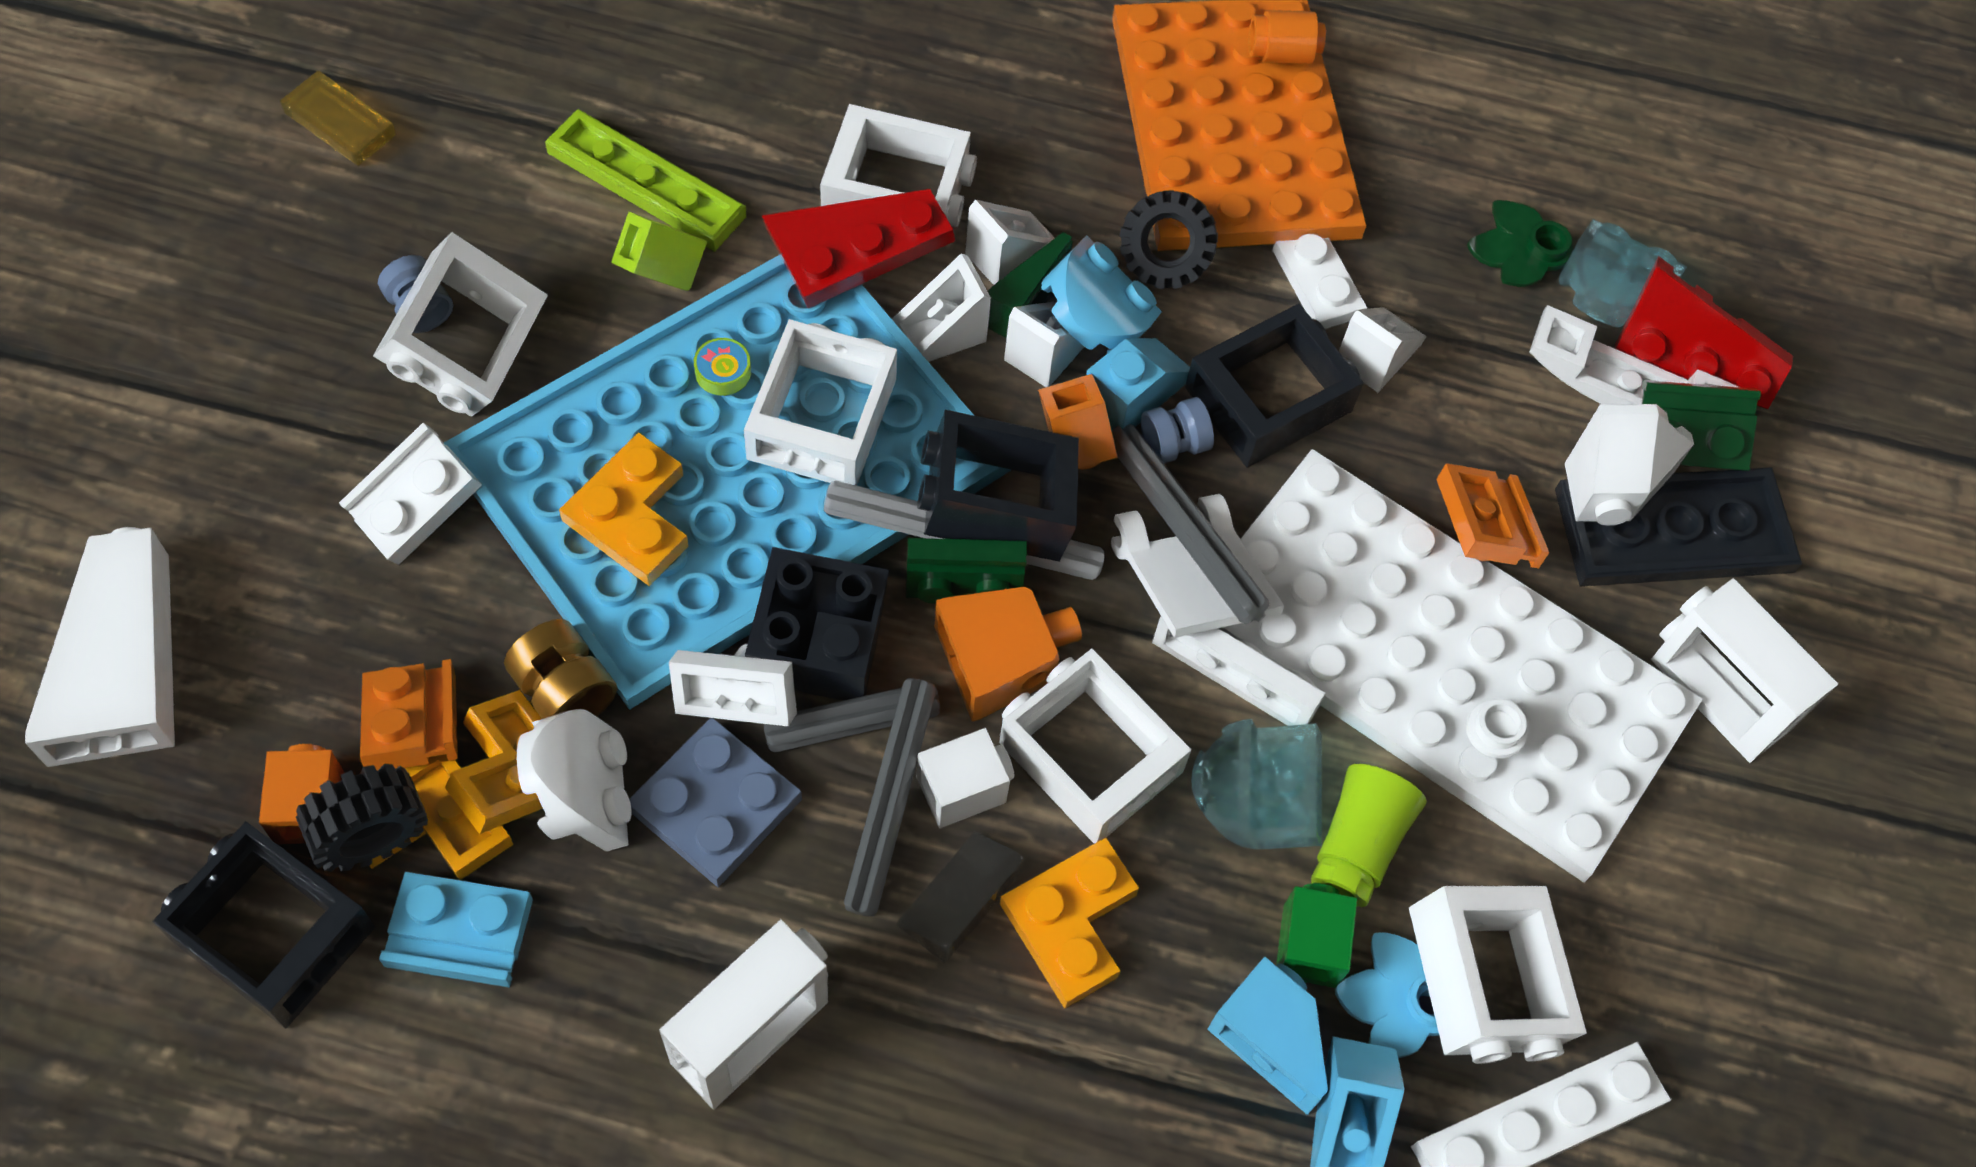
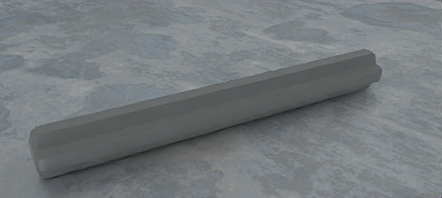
M1131 424L1123 429L1120 426L1114 428L1112 435L1117 458L1237 619L1244 624L1254 620L1257 622L1265 617V610L1269 607L1268 598L1143 435Z

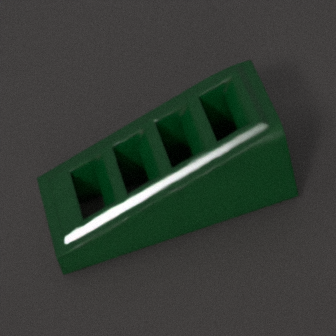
M1062 232L987 291L991 297L988 320L989 330L1007 338L1009 316L1014 307L1046 303L1053 292L1050 291L1048 293L1042 290V281L1072 250V236Z

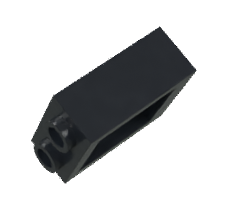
M1300 303L1193 357L1185 388L1192 398L1197 397L1204 403L1212 424L1246 468L1351 413L1364 382L1360 378L1359 371L1354 363L1344 358L1328 339L1323 325L1318 320L1312 319ZM1288 343L1324 389L1266 419L1230 372Z
M945 410L937 432L927 431L922 449L921 464L930 466L929 475L924 474L917 501V509L926 511L924 535L943 539L1027 541L1028 556L1060 562L1077 527L1079 438ZM956 458L1040 475L1039 507L954 490Z
M246 821L234 834L224 836L215 844L209 853L207 863L188 883H183L170 892L161 906V912L152 921L174 944L285 1029L289 1027L375 928L361 906ZM264 864L323 908L325 913L267 978L259 984L197 935L259 867Z

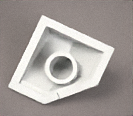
M1600 404L1565 462L1575 520L1597 521L1599 524L1606 526L1631 521L1681 464L1694 445L1692 434L1683 426L1673 427L1669 423L1667 413L1657 404Z

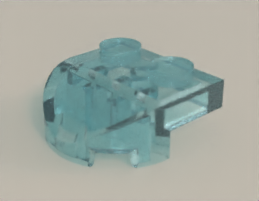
M1593 219L1580 237L1561 271L1559 284L1572 287L1575 291L1573 304L1582 312L1602 323L1619 328L1627 321L1658 256L1674 267L1673 273L1680 278L1687 266L1677 262L1670 252L1662 248L1648 247L1630 238L1628 233L1621 227L1611 223H1601Z
M1245 719L1225 726L1222 729L1223 736L1216 740L1206 753L1202 750L1198 753L1191 777L1193 795L1203 814L1224 837L1237 845L1251 849L1322 846V733L1317 724L1257 728L1252 719Z

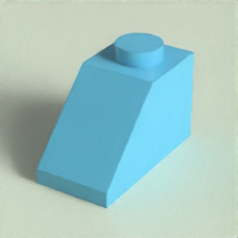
M1125 338L1090 367L1086 375L1092 374L1105 401L1112 431L1117 426L1123 429L1129 424L1135 427L1139 425L1143 412L1160 407L1186 384L1190 366L1156 338Z
M1264 957L1220 1008L1207 1030L1308 1115L1328 1091L1316 999L1306 991V983L1294 970L1283 964L1274 965Z
M1332 1037L1325 1065L1328 1091L1317 1103L1310 1167H1384L1404 1094L1397 1049Z

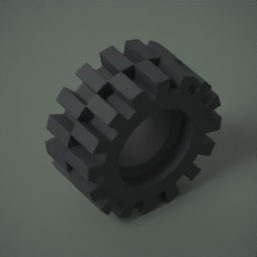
M1174 190L1153 193L1137 202L1126 215V220L1120 231L1121 255H1124L1127 262L1126 266L1130 272L1133 271L1141 282L1149 283L1159 289L1180 288L1198 279L1212 262L1218 242L1216 222L1213 215L1207 210V206L1188 193ZM1165 218H1173L1182 222L1190 235V245L1187 252L1179 259L1172 261L1162 260L1155 256L1148 243V236L1152 226L1157 221Z
M383 764L378 771L374 765L365 766L361 774L354 775L352 770L341 774L342 780L337 783L328 780L320 785L321 793L310 792L304 798L306 804L298 806L296 810L298 816H295L315 866L318 868L323 866L324 871L331 872L338 866L340 871L351 870L355 863H360L362 868L371 865L372 859L380 855L383 860L394 855L392 849L395 847L404 849L412 843L410 837H419L424 831L422 826L428 823L427 813L409 772L407 773L406 769L402 766L395 769L393 764Z

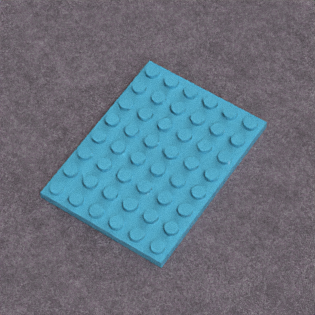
M778 255L444 442L480 481L482 486L473 493L474 497L562 618L572 624L588 645L589 655L597 658L615 681L618 689L617 693L629 710L671 684L669 661L677 650L719 654L750 635L772 547L863 564L909 535L827 514L824 511V500L830 483L746 459L744 428L788 320L805 324L817 323L828 327L834 332L859 339H876L888 347L897 349L896 382L857 486L918 501L922 478L924 474L929 475L930 466L921 464L922 449L927 431L937 432L945 410L973 416L974 414L862 284L808 309L781 256ZM730 338L738 341L747 349L750 356L751 377L747 385L737 393L726 396L714 395L702 389L695 377L694 356L699 347L709 340ZM799 365L778 418L853 439L872 385ZM638 432L679 461L683 468V476L651 509L686 534L689 547L650 586L646 585L561 520L559 509ZM956 458L954 490L975 494L1010 472L1011 469Z

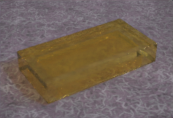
M319 70L280 100L285 114L357 166L361 165L396 136L391 121Z

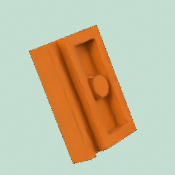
M1446 463L1436 480L1465 557L1517 565L1518 561L1523 559L1529 560L1532 568L1539 569L1550 552L1518 475L1510 474L1507 480L1498 479L1495 471Z
M451 659L442 660V667L425 670L424 663L362 673L360 759L363 767L374 765L377 771L383 764H393L395 769L399 766L408 768L429 764V757L445 754L448 761L458 759L456 675Z

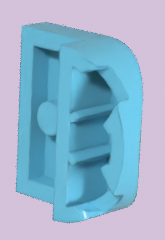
M1087 235L1042 281V290L1048 293L1052 291L1057 298V303L1052 308L1055 318L1074 339L1090 350L1102 344L1108 348V353L1125 338H1139L1151 327L1162 312L1156 306V299L1153 293L1141 282L1136 280L1132 282L1118 267V260L1114 253L1100 242L1094 243Z

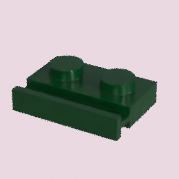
M1643 380L1641 404H1657L1667 413L1669 423L1673 427L1683 426L1692 434L1694 445L1680 465L1750 471L1757 423V402L1761 396L1760 390L1756 388Z
M908 538L906 598H919L926 603L936 604V600L946 597L1023 587L1025 566L1027 564V541Z

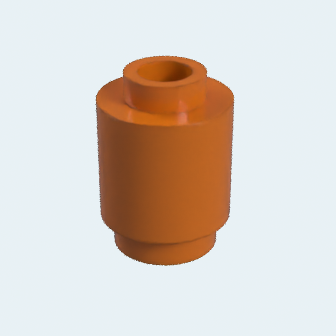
M1266 10L1264 15L1252 16L1249 30V54L1251 57H1261L1263 63L1312 64L1315 54H1322L1324 51L1326 26L1324 22H1318L1316 12Z

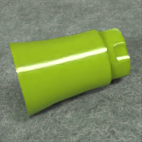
M1352 764L1348 766L1338 806L1327 836L1317 855L1319 863L1312 874L1311 883L1333 886L1340 891V895L1357 898V906L1361 908L1367 906L1374 888L1380 886L1388 866L1407 831L1426 806L1427 799L1425 795L1415 785L1388 770L1367 764Z

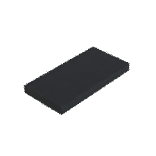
M1772 467L1752 468L1750 471L1718 470L1673 473L1631 521L1611 526L1601 525L1597 521H1576L1568 479L1560 480L1555 488L1580 587L1795 573L1802 565Z

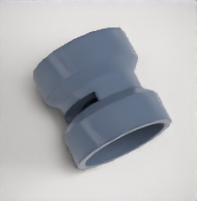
M409 255L396 259L387 265L379 275V289L389 303L396 305V314L427 261L422 256ZM440 284L412 333L430 331L446 321L452 313V299Z
M1197 397L1180 401L1176 408L1166 411L1158 407L1145 411L1141 415L1142 435L1163 463L1176 460L1179 453L1188 451L1195 455L1213 448L1214 433L1211 419L1204 403Z

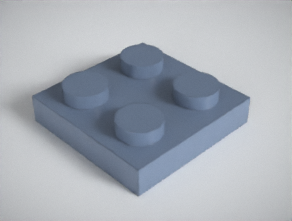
M710 718L629 800L632 815L715 886L719 887L802 800V795L796 786L715 719Z

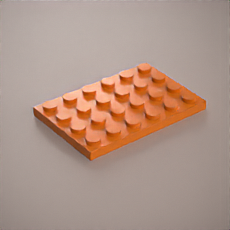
M1212 0L1114 5L1112 21L1147 196L1161 191L1174 190L1188 193L1197 200H1200L1207 206V210L1213 215L1216 222L1215 226L1218 232L1216 248L1275 244L1276 241L1298 240L1305 234H1315L1321 238H1329L1330 241L1362 239L1366 222L1322 54H1315L1312 64L1263 63L1261 57H1251L1249 54V30L1253 15H1264L1266 10L1310 11L1308 0ZM1165 218L1153 225L1157 251L1184 250L1189 248V231L1179 220Z

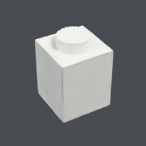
M986 728L918 753L916 777L939 829L1006 803L1010 780L1015 776L1013 765L1002 744L994 747Z

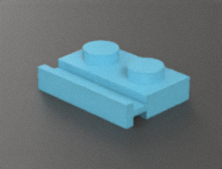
M405 872L387 931L389 937L385 951H381L379 960L386 968L510 988L513 965L519 955L533 901L531 894L528 891Z

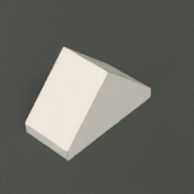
M975 200L969 207L965 254L969 256L970 260L993 285L1054 239L1050 232L1030 211Z
M961 253L892 320L926 360L930 362L986 342L991 297L969 256Z
M1055 302L1016 306L1009 316L1004 360L1041 385L1049 387L1084 346L1074 339L1053 315L1052 308L1056 304Z
M1384 307L1357 310L1351 318L1339 352L1344 358L1354 363L1362 381L1376 392H1379L1421 346L1426 336Z

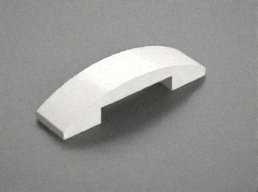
M1549 305L1543 310L1530 349V353L1553 375L1600 404H1641L1643 380L1739 387L1699 369L1687 380L1595 341L1593 338L1597 329L1596 325Z

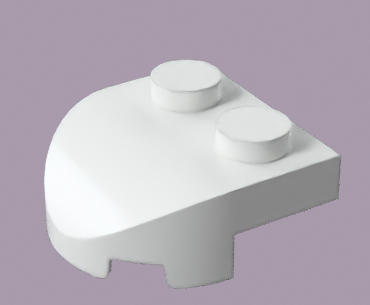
M583 709L570 710L532 722L534 729L522 734L518 740L517 768L522 792L524 794L536 793L545 811V817L540 818L538 821L540 829L552 840L576 833L606 852L628 846L627 822L630 821L632 812L629 797L624 790L622 765L627 761V750L621 734L589 711Z

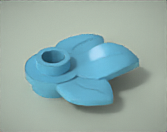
M1374 933L1371 937L1374 969L1365 970L1346 978L1337 985L1335 995L1349 1015L1360 1022L1373 1025L1369 1044L1397 1049L1398 1058H1402L1417 1052L1428 1036H1438L1439 1031L1435 1015L1424 1012L1419 1004V997H1430L1418 945L1395 934Z

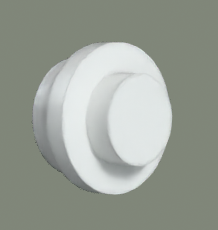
M1505 699L1487 700L1478 704L1467 720V735L1471 743L1478 751L1492 758H1508L1515 755L1521 750L1528 738V724L1523 711L1515 703Z

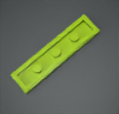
M577 109L545 141L549 155L668 225L706 240V247L714 252L746 218V206L580 109Z

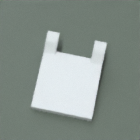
M1221 494L1198 498L1197 505L1205 518L1268 598L1269 607L1265 610L1264 618L1282 614L1284 605L1235 532L1230 511L1224 497ZM1138 511L1115 514L1114 523L1118 527L1121 536L1112 537V549L1119 559L1129 561L1174 638L1242 623L1237 619L1176 536L1149 541L1144 521Z

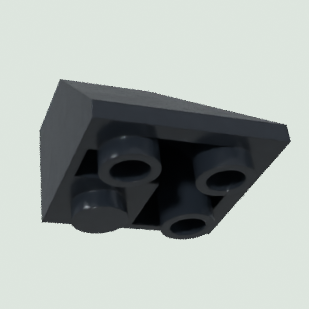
M772 547L745 657L792 662L794 687L804 693L843 701L865 696L877 645L889 570Z

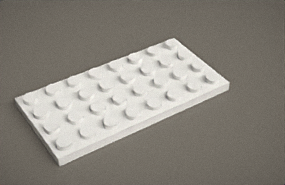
M1311 449L1241 538L1242 543L1283 603L1284 608L1282 614L1263 618L1259 622L1254 620L1248 624L1239 623L1219 629L1235 639L1242 638L1254 643L1260 648L1265 657L1283 668L1294 669L1308 676L1315 687L1325 692L1320 706L1583 883L1595 871L1703 700L1697 694L1488 561L1465 557L1459 542L1313 449ZM1505 699L1515 703L1523 711L1528 724V738L1521 750L1515 755L1508 758H1492L1478 751L1471 743L1467 735V720L1473 709L1484 701Z

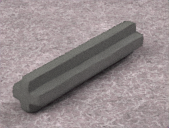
M936 687L929 718L935 717L940 713V699ZM902 688L798 710L789 726L764 724L767 745L770 751L779 752L891 727Z

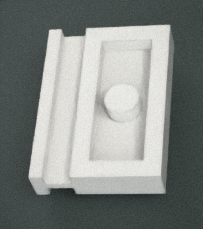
M422 423L344 497L339 504L349 511L355 518L354 521L387 560L399 565L475 493L482 484L456 454L442 442L438 434L432 428Z

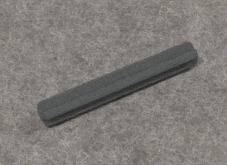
M908 678L903 683L844 900L845 909L857 915L875 916L880 904L916 769L918 753L921 750L935 698V686L924 680Z

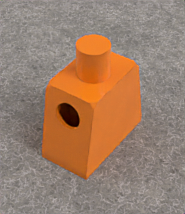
M1027 587L974 593L936 600L934 627L972 722L1008 706L1015 698L1025 692L1031 694L1048 684L1046 682L1048 675L1059 664L1057 648L1082 639L1081 626L1072 607L1042 615L1033 591Z

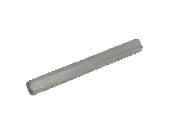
M832 481L828 486L824 500V511L827 514L922 538L943 539L924 535L926 511L917 509V501L840 481ZM1070 540L1060 562L1027 555V564L1090 580L1096 579L1100 575L1104 562V550L1101 547Z

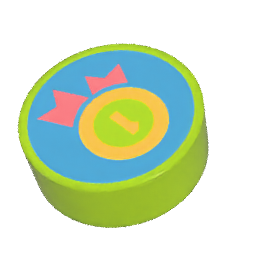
M716 338L705 342L699 347L694 356L696 380L702 389L714 395L726 396L742 390L751 377V363L747 349L738 341L730 338Z

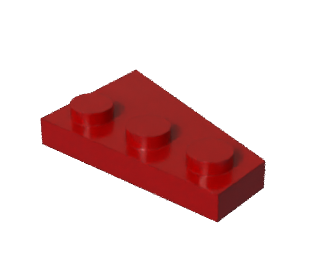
M931 189L762 215L765 227L808 309L955 242L953 228Z
M1658 256L1615 343L1614 349L1687 380L1699 369L1736 386L1756 388L1761 391L1757 406L1769 409L1792 368L1793 355L1743 318L1735 319L1713 302L1711 294L1698 285L1693 288L1673 273L1674 267Z

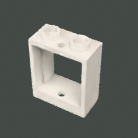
M849 104L820 184L821 206L903 193L856 182L868 148L945 166L936 200L950 225L957 227L964 204V196L959 195L962 185L971 186L977 162V156L969 154L971 132Z
M451 232L431 252L373 356L385 363L388 370L397 378L406 382H416L437 395L438 401L446 408L454 412L466 413L472 417L493 401L548 295ZM441 281L509 324L481 378L411 335Z
M789 319L744 428L746 459L828 483L840 481L857 486L896 382L897 349L888 347L876 339H859L834 332L821 324H805ZM799 365L872 385L853 439L778 418Z
M1734 578L1715 592L1708 586H1705L1688 599L1680 608L1682 614L1659 634L1665 643L1651 659L1665 675L1703 698L1698 706L1699 711L1749 763L1789 733L1838 685ZM1702 631L1774 704L1772 707L1701 635Z
M1091 648L1076 661L1072 657H1068L1059 663L1046 679L1048 684L1033 696L1025 692L1006 707L1002 714L1003 721L999 743L1004 746L1018 764L1095 844L1109 836L1180 776L1185 769L1191 749ZM1084 692L1147 755L1093 801L1031 737L1032 734Z
M1443 886L1409 907L1444 1055L1471 1054L1473 1063L1482 1064L1506 1059L1512 1056V1053L1524 1052L1526 1061H1541L1562 1055L1564 1053L1562 1044L1587 1033L1547 886ZM1468 931H1509L1532 1019H1490Z
M780 919L659 1029L670 1064L713 1110L828 1003L827 965L823 962L828 956L819 942L805 929L801 928L797 933H794Z

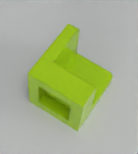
M628 212L611 263L634 274L688 291L693 284L707 241L677 228Z

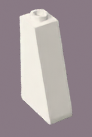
M123 527L114 530L110 534L88 537L25 731V744L47 767L175 747L169 555L152 528Z

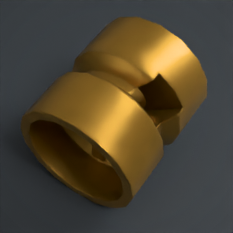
M553 619L539 624L520 637L506 653L504 660L506 670L524 694L533 696L531 700L533 707L542 719L574 709L587 710L597 717L613 701L618 690L615 681L597 658L588 656V645L572 624L565 619Z

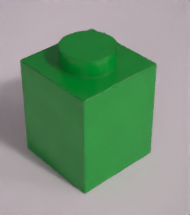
M1310 883L1303 887L1295 886L1283 906L1276 965L1283 964L1288 966L1306 983L1336 988L1350 971L1357 898L1340 895V891L1337 888L1326 884Z

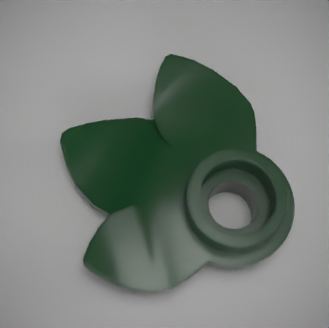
M1507 200L1493 201L1492 213L1497 228L1471 238L1467 244L1472 255L1480 263L1489 267L1501 268L1500 278L1503 284L1516 287H1527L1540 282L1546 271H1556L1567 265L1573 253L1572 237L1566 227L1558 222L1544 221L1538 211L1530 206Z

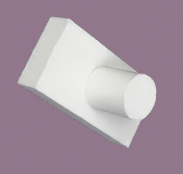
M747 644L742 645L734 656L677 650L669 661L675 714L789 726L797 714L792 662L745 657Z

